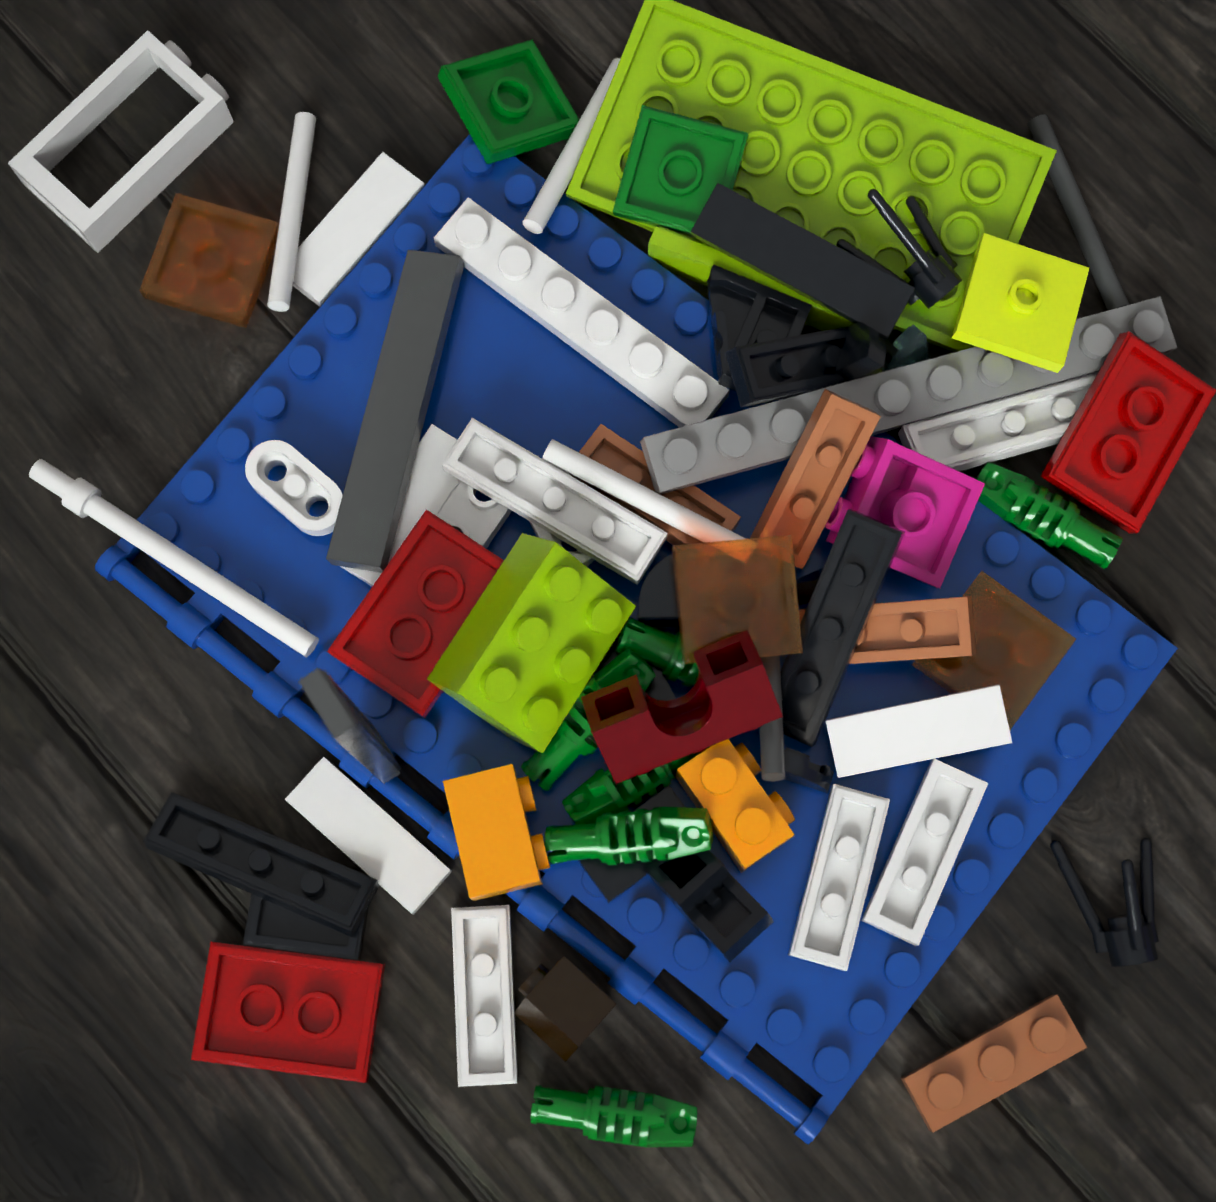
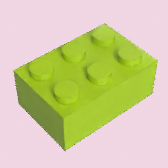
M522 533L431 671L427 680L510 739L543 754L636 608V605L558 543Z

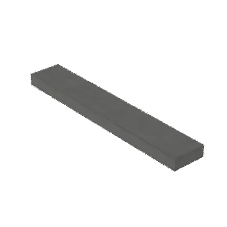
M409 249L407 251L326 559L332 565L382 573L388 565L464 268V263L458 255Z
M317 668L298 680L333 738L375 777L385 784L401 774L399 771L401 767L375 726L325 670L321 671L320 668Z

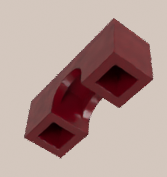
M748 630L693 651L692 654L699 670L698 679L688 693L677 699L657 700L650 697L644 692L637 675L581 697L592 735L615 784L646 774L652 769L689 754L703 751L709 746L744 732L755 730L766 723L783 717L763 663Z

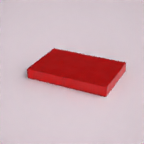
M1131 332L1120 333L1040 477L1127 533H1138L1216 393V389Z
M425 510L327 652L425 718L443 693L441 689L429 682L427 678L504 560L430 511Z
M210 942L191 1060L366 1083L369 1078L385 964Z

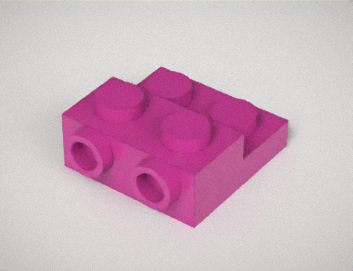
M871 436L851 474L853 479L845 497L839 498L825 525V528L830 530L826 541L834 544L848 509L865 514L905 531L890 568L940 589L985 483L889 439Z

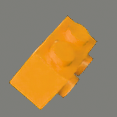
M727 739L710 746L677 769L675 777L696 808H707L713 833L742 873L795 835L789 827V824L794 822L795 818L785 801L776 791L767 795L755 778V775L760 773L761 769L747 747L742 742L734 747L730 740Z
M513 764L444 780L443 785L469 898L476 901L543 884L540 870L550 868L542 833L532 836L530 833L526 813L535 811L536 805L529 776L517 778Z

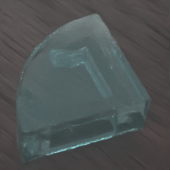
M914 324L911 327L909 326L893 343V346L899 351L890 362L888 368H882L883 372L929 360L927 336Z

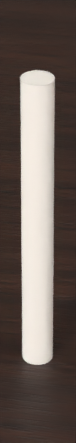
M621 58L612 60L523 220V226L528 231L534 234H541L570 183Z
M298 112L295 115L267 306L270 309L280 312L289 310L316 125V117L308 112Z
M554 439L550 441L542 459L744 564H747L756 547V543Z

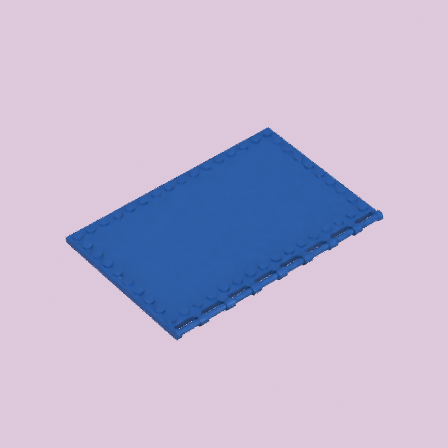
M470 134L137 519L140 523L318 637L319 642L314 651L308 657L303 656L148 555L195 593L188 602L181 604L131 564L142 550L123 538L116 545L109 547L99 557L95 565V571L107 581H118L167 621L166 628L192 649L200 647L253 690L252 697L277 718L287 717L341 761L339 768L364 788H368L371 785L429 832L427 839L454 860L458 856L460 857L450 811L448 810L445 814L441 813L397 776L383 784L333 738L320 715L299 699L305 691L298 680L317 668H320L321 671L325 670L375 726L393 756H399L444 793V780L513 764L517 778L525 777L527 775L522 770L521 765L536 750L510 739L444 691L424 718L327 652L372 587L340 566L332 565L326 559L333 532L324 536H312L302 532L254 490L245 473L248 455L257 445L265 441H284L293 446L335 482L343 494L407 251L409 249L446 254L436 247L434 237L468 197L718 381L708 299L573 199L568 198L564 193L541 234H534L528 231L523 226V220L546 179L514 156L487 165ZM463 268L420 440L431 424L458 440L470 420L474 418L531 453L543 458L544 452L552 439L579 452L600 424L641 451L643 450L640 441L643 437L679 428L466 268ZM729 389L728 398L712 418L764 405L765 403L741 407L736 391ZM887 432L873 435V437L889 439L902 445L901 442ZM789 459L694 486L741 516L739 524L733 532L749 540ZM280 465L273 467L268 474V479L271 481L283 479L287 468ZM850 476L840 497H845L853 479L852 476ZM478 490L476 491L475 498L479 501L486 502L491 500L490 497ZM325 501L314 502L309 509V514L314 517L324 515L328 509V503ZM977 501L940 589L890 568L875 602L886 603L971 596L976 655L849 664L826 718L827 720L982 687L1000 685L1012 743L935 758L987 782L988 785L919 945L914 946L861 920L927 768L933 759L838 778L826 720L813 747L784 735V749L790 748L810 756V762L818 765H828L834 775L828 794L785 779L774 782L765 781L762 779L761 772L755 775V778L767 795L776 791L785 801L795 818V821L789 824L795 835L741 873L713 833L710 851L724 864L731 876L769 913L774 921L731 962L700 931L698 932L649 875L608 903L578 860L550 864V868L541 870L545 873L541 878L543 883L541 885L505 893L519 904L517 911L543 932L547 928L611 978L607 984L633 1005H636L638 1001L699 1049L702 1052L700 1059L726 1080H729L731 1077L735 1078L795 1127L793 1134L807 1145L822 1130L835 1108L1178 649L979 501ZM512 511L486 549L505 560L522 533L537 536L530 522ZM825 527L803 570L755 549L747 564L721 551L717 553L710 563H736L740 565L741 571H753V564L762 560L775 563L780 671L796 635L795 610L807 609L808 604H793L787 585L809 573L824 568L833 544L826 541L830 530ZM665 540L638 585L596 560L587 567L636 605L630 617L638 621L639 596L647 575L661 560L681 550ZM562 541L561 545L565 550L570 552L577 551L576 548ZM696 561V571H706V567ZM754 598L751 606H697V620L694 629L658 630L674 635L678 631L682 633L688 631L693 633L694 639L698 640L699 637L708 639V644L710 645L748 630L756 647ZM224 618L228 619L280 661L273 671L267 673L215 631ZM666 679L676 699L685 695L694 687V685L690 688L681 685L682 681L679 679L675 682ZM759 728L729 738L734 747L742 742L751 752L761 769ZM599 748L593 754H588L587 756L580 754L553 783L549 791H545L538 786L540 779L533 782L529 778L536 805L535 811L526 813L531 836L542 833L545 842L547 826L575 825L566 812L562 800L592 777L599 768L602 767L604 771L608 770ZM675 777L670 785L672 790L685 807L696 808ZM661 784L656 787L658 793L664 789ZM833 784L890 799L847 971L788 955ZM647 793L642 796L644 803L652 798ZM634 803L627 806L631 812L638 808ZM572 897H575L636 946L626 960L563 911V908ZM663 969L727 1019L718 1033H715L653 983ZM756 1043L820 1094L810 1108L747 1058V1055Z

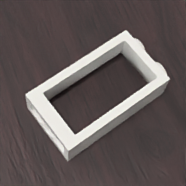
M146 31L8 162L24 186L97 253L234 122L225 103L229 99L225 89L211 75L206 73L201 78L189 68L192 65L190 59L174 42L168 40L163 44L149 31ZM160 67L196 99L199 104L89 209L55 178L50 171Z

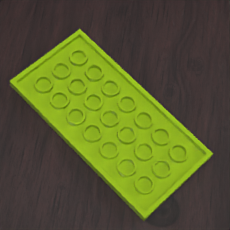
M644 0L566 191V196L576 202L651 232L654 231L655 226L613 214L614 204L642 105L748 133V141L734 192L835 246L839 239L848 241L907 283L910 279L904 271L916 260L868 198V192L871 189H876L924 251L927 252L930 248L906 205V199L909 196H913L926 214L945 251L958 265L954 270L961 277L962 281L929 309L920 299L911 306L907 303L894 329L949 351L958 352L975 347L974 345L952 339V334L978 241L986 233L1016 244L1019 243L1057 150L674 0ZM682 234V235H685V236H687V237H690V238H693V239H695V240H698V239H696V238H694V237H692V236H689V235H686V234Z

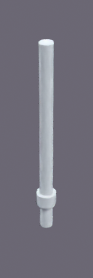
M43 459L36 461L30 469L29 477L62 498V505L79 517L85 518L90 516L303 656L308 657L316 648L319 642L318 637L101 497V490L80 477L74 480Z

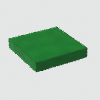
M533 39L443 65L437 76L487 165L569 139L579 121L577 114Z
M642 105L614 204L613 214L691 236V230L717 183L734 191L748 141V133Z

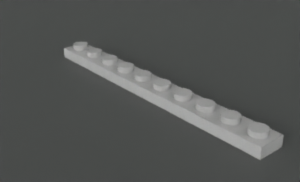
M1160 296L1076 319L1064 367L1058 373L976 346L643 437L640 444L654 490L661 495L790 459L824 389L879 414L881 418L871 435L873 436L901 428L903 425L1097 373L1120 333L1129 331L1162 354H1168L1177 349V345Z

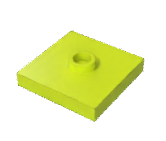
M984 233L978 241L952 339L1058 373L1064 367L1089 267Z

